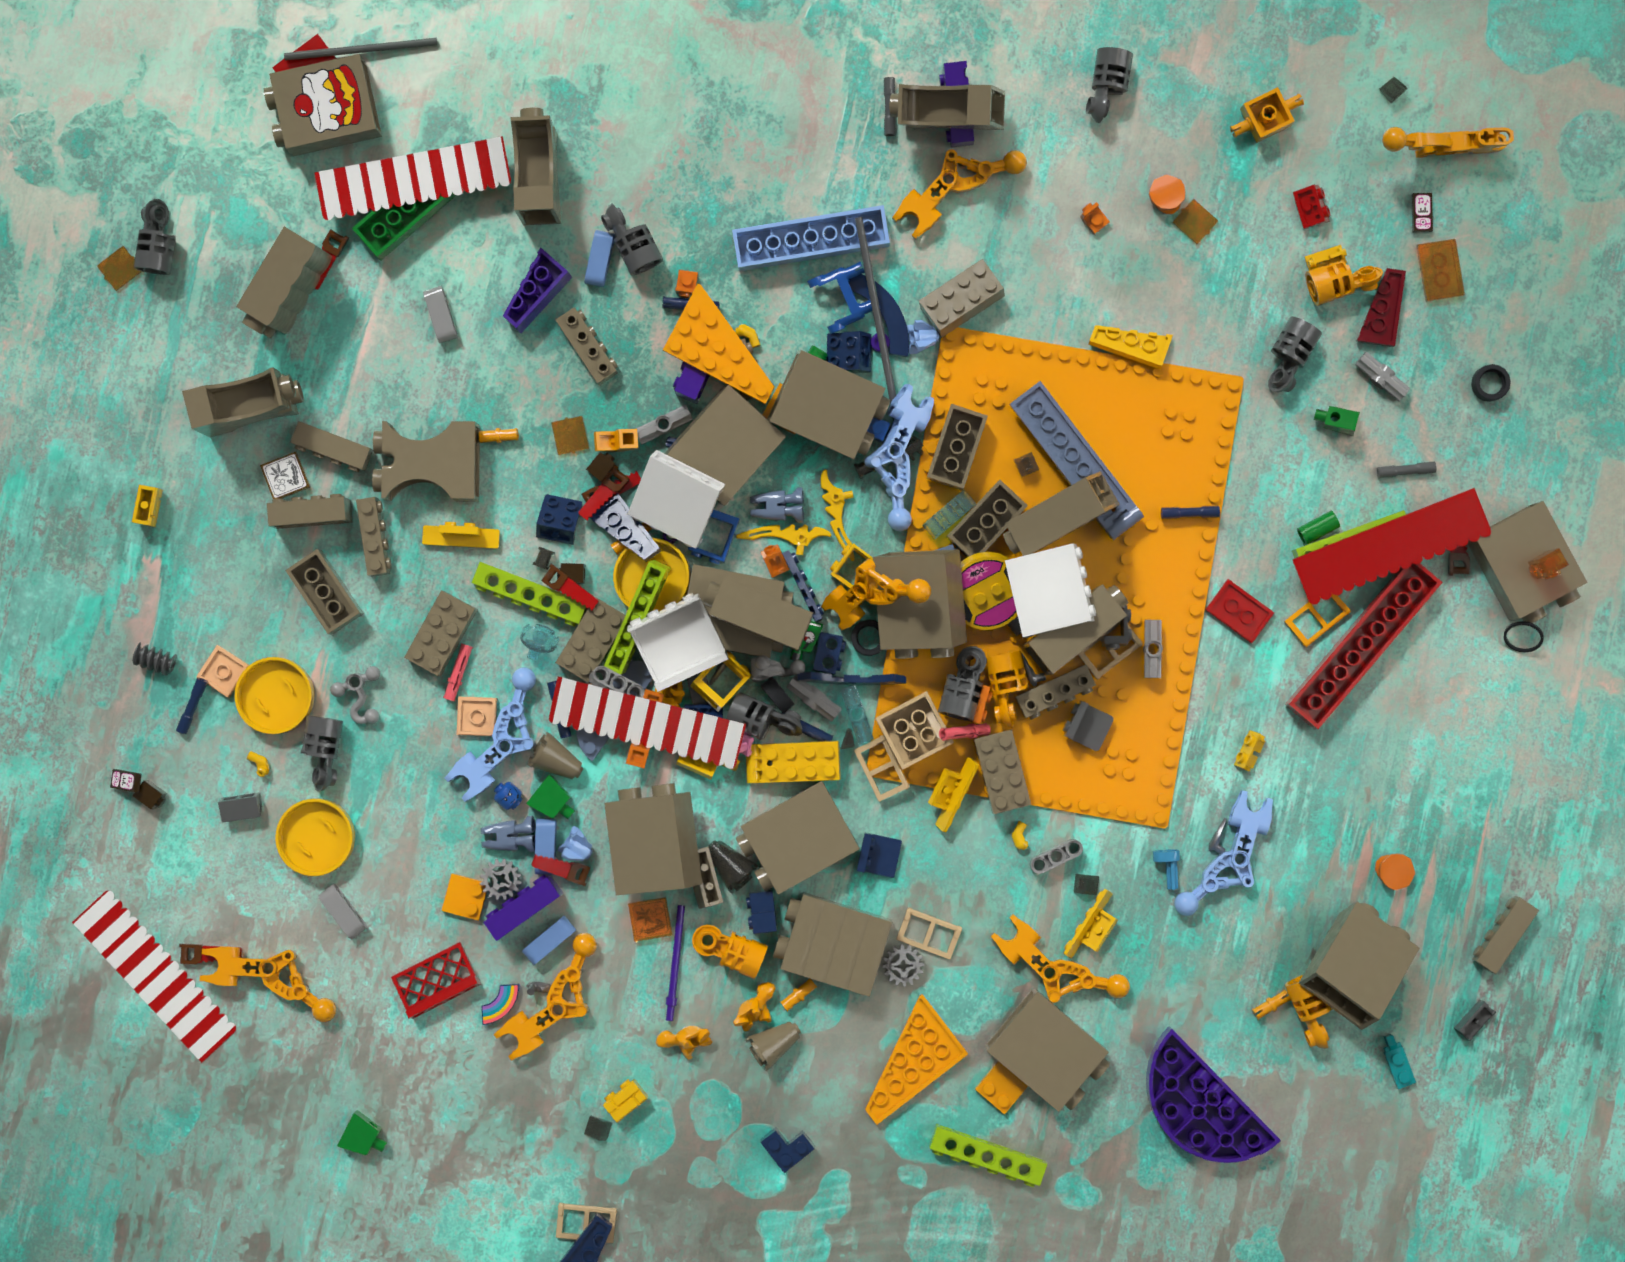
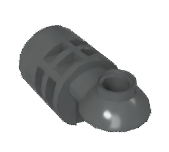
M1115 47L1097 49L1092 89L1095 91L1094 97L1088 98L1086 104V114H1091L1097 123H1101L1103 117L1105 118L1108 114L1110 102L1107 99V94L1123 95V93L1128 91L1133 53L1128 50Z
M153 199L141 210L144 227L139 230L134 269L152 274L170 275L176 236L163 234L164 227L169 220V210L164 201Z
M611 203L607 207L606 213L601 215V219L607 231H614L616 235L614 242L630 275L641 274L660 264L663 258L646 224L626 230L624 226L626 220L619 207L616 208Z
M1291 316L1271 349V352L1282 360L1279 367L1273 371L1268 380V387L1273 392H1289L1295 387L1296 378H1294L1296 371L1298 368L1304 367L1322 335L1318 328L1305 320Z
M969 646L959 653L956 661L958 668L957 677L953 674H947L938 713L955 719L974 721L983 683L979 682V678L986 667L987 661L986 655L981 648ZM976 659L975 665L970 667V661Z
M739 692L734 698L726 717L728 720L746 724L744 732L749 736L757 737L759 740L764 739L771 725L777 727L780 732L788 736H799L803 731L800 723L802 718L795 711L786 710L785 714L776 711L775 706L758 701L756 698Z
M307 715L301 754L319 757L318 764L312 773V782L315 790L318 792L325 790L328 786H334L336 783L337 771L332 769L333 759L338 757L337 751L340 745L339 739L341 738L343 721ZM319 736H325V739H320Z

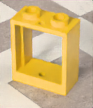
M854 543L851 546L847 544L841 552L843 555L839 562L835 560L830 567L832 571L830 575L849 589L853 585L837 573L852 552L855 551L865 560H873L872 556Z
M727 651L728 660L723 663L741 681L724 699L702 681L715 666L702 671L690 685L717 712L725 706L752 676L749 673L750 670L745 665H740L735 660V656Z

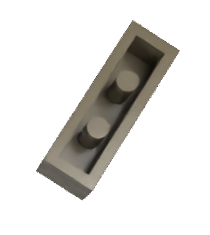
M709 847L698 849L702 884L693 886L699 909L723 903Z

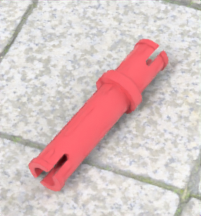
M461 643L451 677L447 679L449 682L443 698L455 702L459 686H462L463 683L461 680L473 647Z
M971 723L967 726L941 728L939 730V737L942 741L966 737L974 739L977 736L989 735L991 728L987 723L979 725Z

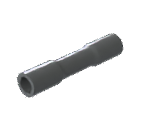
M894 77L884 78V136L896 135L895 117L890 116L889 110L890 96L895 94Z
M1436 462L1377 467V477L1387 478L1398 475L1436 473Z

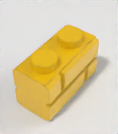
M139 485L132 517L133 523L156 527L161 503L160 498H162L163 493L162 489Z
M627 1079L619 1086L621 1089L617 1093L612 1091L604 1098L606 1100L603 1104L604 1108L617 1123L649 1097L635 1079L632 1081Z

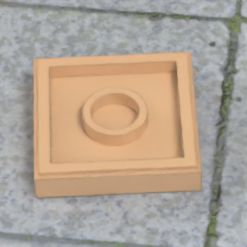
M216 645L196 677L207 680L209 686L230 698L240 675L249 664L220 645Z
M458 697L457 735L492 736L497 717V698Z

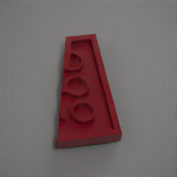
M1391 268L1385 269L1356 342L1389 347L1395 346L1406 271Z

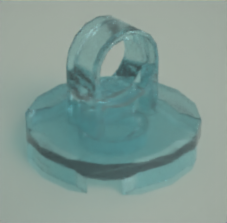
M530 624L523 627L520 639L529 648L527 658L537 661L540 653H550L556 650L559 637L556 638L553 629L542 624H536L535 627H530Z

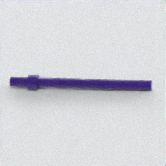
M685 905L677 906L669 993L665 1003L667 1005V1021H673L674 1010L678 1000L676 998Z

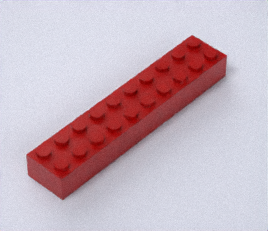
M1411 561L1409 568L1403 569L1401 567L1285 705L1313 729H1319L1443 582L1422 564H1414Z

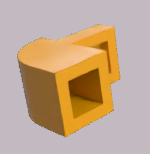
M637 429L594 432L595 452H622L637 449Z

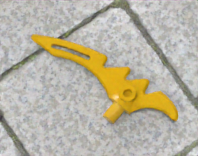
M824 469L821 474V488L828 491V493L822 495V498L830 504L825 510L835 518V520L830 522V525L838 542L844 549L846 545L841 539L837 528H840L845 541L851 546L852 543L843 528L842 512L845 504L844 500L853 498V492H843L842 489L832 485L828 479L827 469ZM854 552L849 556L851 561L855 560Z
M791 524L782 531L780 530V525L751 529L737 534L736 538L755 540L761 537L782 538L793 545H797L796 555H803L804 546H808L814 538L819 536L831 537L832 535L828 530L821 527H814L808 532L807 525H803L798 530H795V525ZM768 530L772 531L770 533H763L749 537L750 534Z

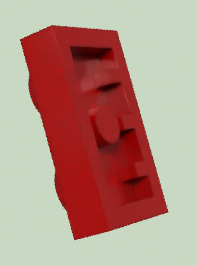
M1314 184L1293 192L1304 229L1323 222H1330L1329 217L1331 213L1329 207L1325 206L1323 200L1325 193L1322 187Z

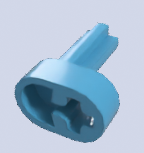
M1177 849L1153 851L1154 862H1166L1167 889L1172 890L1178 889L1177 861L1180 860V851Z

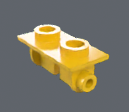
M1341 245L1304 257L1309 270L1338 262L1341 259L1347 263L1345 258L1347 253L1345 248L1342 249Z
M1250 730L1244 738V744L1236 756L1234 765L1250 772L1258 758L1253 755V752H1261L1266 742L1264 740L1265 736Z

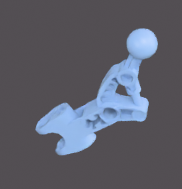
M904 384L889 406L887 414L893 417L894 421L882 446L867 456L864 461L867 467H874L881 476V481L886 485V492L892 497L893 506L887 521L893 530L900 532L906 530L912 521L911 514L904 508L903 495H905L910 485L911 475L909 455L905 449L913 431L921 433L926 428L931 418L934 398L929 396L925 397L916 408L911 402L913 386L910 384ZM891 446L894 448L893 455L890 453ZM893 462L896 467L897 478L895 479L890 472H886L881 465Z
M519 668L512 675V683L515 687L512 702L503 707L497 717L492 734L494 744L478 758L471 751L456 762L445 777L447 782H450L459 775H464L468 778L470 788L462 797L464 802L484 792L496 781L490 775V772L510 754L533 749L536 745L535 740L530 738L526 728L528 723L524 715L525 706L523 705L526 692L531 690L536 683L535 673L529 668ZM512 717L516 728L519 727L522 738H514L508 734V726ZM503 741H507L510 744V749L507 752L501 748ZM497 752L502 755V757L500 755L495 756L493 758L494 763H488L487 761L489 760L488 755L491 756L496 754Z
M1240 791L1228 820V825L1237 827L1232 848L1230 851L1223 852L1206 867L1202 873L1201 884L1192 892L1178 894L1174 905L1180 915H1193L1198 910V901L1209 892H1215L1217 889H1228L1229 886H1253L1254 879L1249 860L1256 834L1267 835L1272 820L1273 799L1266 798L1261 809L1257 812H1252L1247 807L1248 792ZM1245 837V839L1248 840V843L1243 844V842L1240 841V838ZM1237 848L1246 849V852L1237 850ZM1239 853L1243 856L1241 864L1235 862V856ZM1225 867H1231L1237 878L1228 879V877L1216 876Z

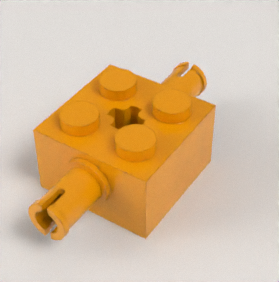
M1277 87L1244 103L1240 111L1245 120L1230 126L1231 133L1234 132L1232 134L1233 137L1236 138L1250 131L1256 143L1291 127L1295 120L1290 111L1304 105V100H1300L1302 96L1297 94L1284 100ZM1264 114H1270V118L1265 117Z

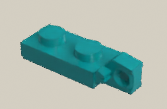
M1391 1034L1383 1036L1387 1047L1383 1048V1053L1396 1088L1401 1089L1416 1083L1401 1043H1396L1394 1036Z

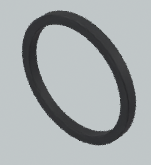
M1526 621L1514 622L1504 631L1506 645L1518 652L1535 651L1542 645L1544 640L1542 630L1537 625ZM1526 625L1536 629L1541 639L1532 648H1518L1508 641L1507 632L1515 626Z

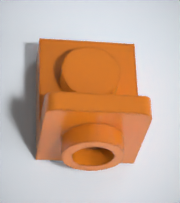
M1097 202L1093 205L1091 203L1086 205L1082 209L1083 213L1080 216L1094 235L1110 223L1099 209Z
M679 270L677 287L675 289L679 297L690 298L697 286L698 272Z
M778 544L769 545L760 552L772 578L789 570Z

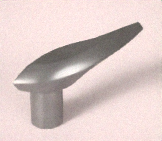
M1022 654L1026 675L1030 683L1035 687L1037 682L1046 680L1045 674L1035 675L1034 670Z
M723 662L718 664L709 685H712L727 668Z
M1227 818L1223 819L1209 843V851L1215 850L1219 854L1225 852V848L1219 842Z
M531 982L526 985L528 987L527 994L533 995L535 991L548 993L551 985L544 982Z

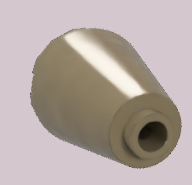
M546 732L541 737L533 750L534 758L530 756L527 763L530 767L569 779L578 778L583 770L581 767L582 763L549 732Z
M787 1022L751 1035L745 1041L746 1043H751L752 1046L749 1048L759 1065H765L764 1070L768 1071L800 1038L799 1033L801 1031L796 1023Z

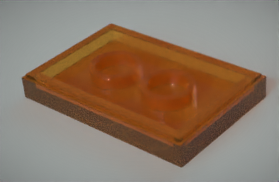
M1456 239L1418 244L1416 247L1425 301L1464 296L1465 292Z

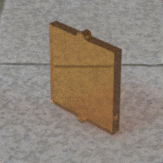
M1193 199L1185 209H1181V213L1172 223L1198 244L1205 235L1210 234V230L1218 220Z
M124 246L97 265L105 276L104 279L109 281L116 291L142 272L134 269L135 257L131 256Z
M582 416L566 417L564 420L551 422L558 455L571 452L575 454L576 451L589 449Z

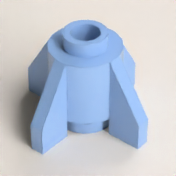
M915 320L914 325H907L910 340L909 354H917L930 346H935L936 342H938L939 333L925 321Z
M575 826L571 828L564 844L558 847L557 850L562 853L561 857L566 860L575 861L587 860L593 852L591 849L592 844L588 842L581 830Z

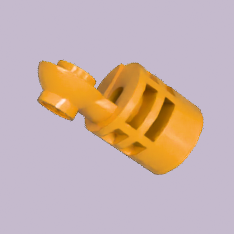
M1343 259L1338 262L1307 271L1305 279L1312 301L1316 306L1334 301L1337 298L1354 294L1357 288H1361L1362 291L1376 289L1383 271L1378 267L1364 266L1352 274L1349 265H1346Z
M1021 651L987 657L986 661L993 696L997 695L999 706H994L997 723L1003 722L1014 728V720H1017L1014 703L1009 701L1008 693L1028 689L1029 687ZM1015 670V674L999 675L1001 672Z
M708 924L697 928L692 937V944L696 952L703 956L715 955L720 957L719 966H727L729 970L739 971V974L754 980L768 948V945L753 939L748 940L743 935L742 937L738 936L734 931H732L729 937L722 934L717 927ZM705 935H710L713 938V943L706 945L703 943L702 938Z
M1303 975L1288 981L1284 986L1300 1021H1305L1308 1030L1304 1031V1035L1311 1048L1317 1046L1327 1049L1328 1033L1323 1024H1318L1316 1018L1333 1009L1300 985L1299 981Z

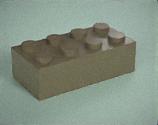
M981 259L920 299L919 305L942 338L1003 298L1005 293L1003 286L985 261Z
M954 404L950 405L926 479L963 491L988 417L987 415Z
M999 480L946 538L967 557L985 552L1007 529L1005 523L1019 516L1028 505Z
M331 494L330 498L316 495L311 496L310 500L303 499V497H293L291 501L272 499V503H267L268 526L275 529L353 523L351 500L345 498L342 494Z
M316 549L285 570L327 634L333 635L364 614L322 550Z
M441 590L404 658L437 676H442L478 609Z
M598 599L599 602L593 611L588 608L555 662L590 683V673L596 667L602 665L611 650L626 616Z
M1012 730L973 739L992 814L1031 805Z

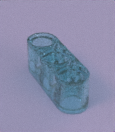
M964 489L922 526L935 540L977 503Z

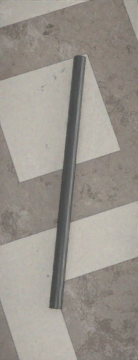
M437 37L307 50L284 53V59L287 61L438 45Z

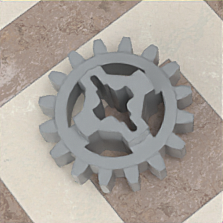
M495 859L494 865L489 862V868L482 869L485 875H480V878L484 879L480 885H485L486 887L483 893L490 892L489 898L495 895V900L497 901L500 896H502L503 900H506V895L513 897L512 891L518 892L519 889L516 885H520L521 881H518L517 878L521 874H516L518 867H511L512 861L506 864V859H503L502 863ZM496 867H504V869L500 872H495L492 870ZM509 872L513 875V883L509 880ZM503 875V880L506 881L505 884H497L498 880L495 876L500 877ZM488 876L492 879L493 886L491 888L488 884ZM502 887L509 889L506 892H497Z
M901 944L900 949L893 946L894 951L888 950L889 957L883 958L887 962V964L882 965L883 968L887 969L884 975H890V982L895 979V985L897 986L902 982L903 986L906 987V982L908 981L913 985L912 979L919 980L920 978L917 974L923 973L920 967L924 966V963L919 962L923 958L922 955H916L917 949L911 951V945H908L907 949L904 948L903 944ZM899 953V958L891 962L892 958ZM906 953L912 955L916 961L909 960L906 957ZM903 960H905L906 964H909L905 967V970L898 966ZM911 969H915L914 973L908 977L907 973ZM891 970H897L900 973V977L894 975Z

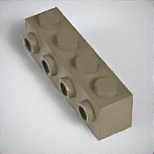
M574 307L557 318L556 322L600 386L618 374L616 371L618 365L613 358L609 359L605 353L608 350L602 341L598 343L595 339L597 333L593 327H587L584 321L587 318L581 310L577 312Z
M298 421L290 441L297 450L305 452L306 449L313 451L312 455L321 459L324 456L331 458L330 462L339 466L342 463L349 465L348 469L358 473L360 470L366 471L373 449L300 421Z
M377 497L357 499L356 504L367 576L374 577L390 574L392 564L390 557L388 558L387 555L389 544L384 536L386 525L381 516V512H383L382 502Z
M1085 664L1016 696L1015 699L1024 718L1029 717L1031 720L1040 716V711L1044 709L1051 711L1057 708V703L1064 701L1066 704L1076 699L1074 696L1076 694L1082 693V695L1092 692V687L1096 686Z
M1518 896L1508 900L1504 913L1497 916L1495 926L1492 930L1487 931L1484 936L1485 941L1473 952L1474 957L1472 960L1494 974H1497L1539 912L1537 908Z

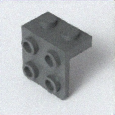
M1127 605L1122 608L1127 616L1120 621L1121 636H1104L1101 639L1102 647H1106V650H1118L1120 646H1126L1132 638L1131 629H1128V623L1131 621V609H1127Z
M1079 701L1072 708L1071 713L1073 716L1071 720H1067L1064 725L1063 731L1065 733L1063 736L1094 751H1098L1111 727L1113 717L1090 706L1086 702Z

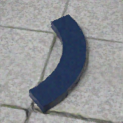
M860 274L849 279L848 283L852 292L870 300L866 276ZM875 281L881 316L886 323L890 339L889 354L908 357L909 336L901 309L889 292Z
M802 672L797 674L798 681L822 684H906V677L897 674L872 675L870 677H860V675H844V677L818 672Z

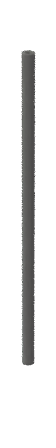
M858 217L855 218L891 404L892 400L896 397L895 385L863 218Z

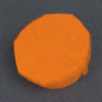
M1166 174L1154 179L1149 190V197L1152 204L1161 212L1174 214L1185 200V186L1182 180Z
M1397 853L1381 856L1375 864L1377 875L1383 884L1392 890L1409 886L1415 875L1411 859L1404 854Z

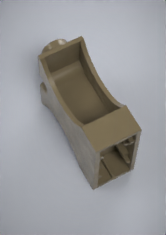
M899 84V93L891 94L890 116L898 117L899 125L908 126L912 129L1004 130L1005 91L993 85L920 86Z
M535 107L523 108L520 110V117H510L515 164L513 186L514 211L523 225L561 224V204L557 173L558 134L553 126L550 115L544 116L543 109Z
M274 367L241 380L204 385L182 391L191 428L210 438L233 432L238 428L255 422L298 415L296 404L304 402L299 381H293L290 375L281 374Z
M382 421V431H374L373 451L374 454L393 457L394 462L389 466H382V469L373 470V491L381 492L382 499L392 501L407 486L416 483H432L441 486L450 498L456 502H479L480 425L475 421H452L442 433L433 438L411 440L401 436L393 425L387 421Z

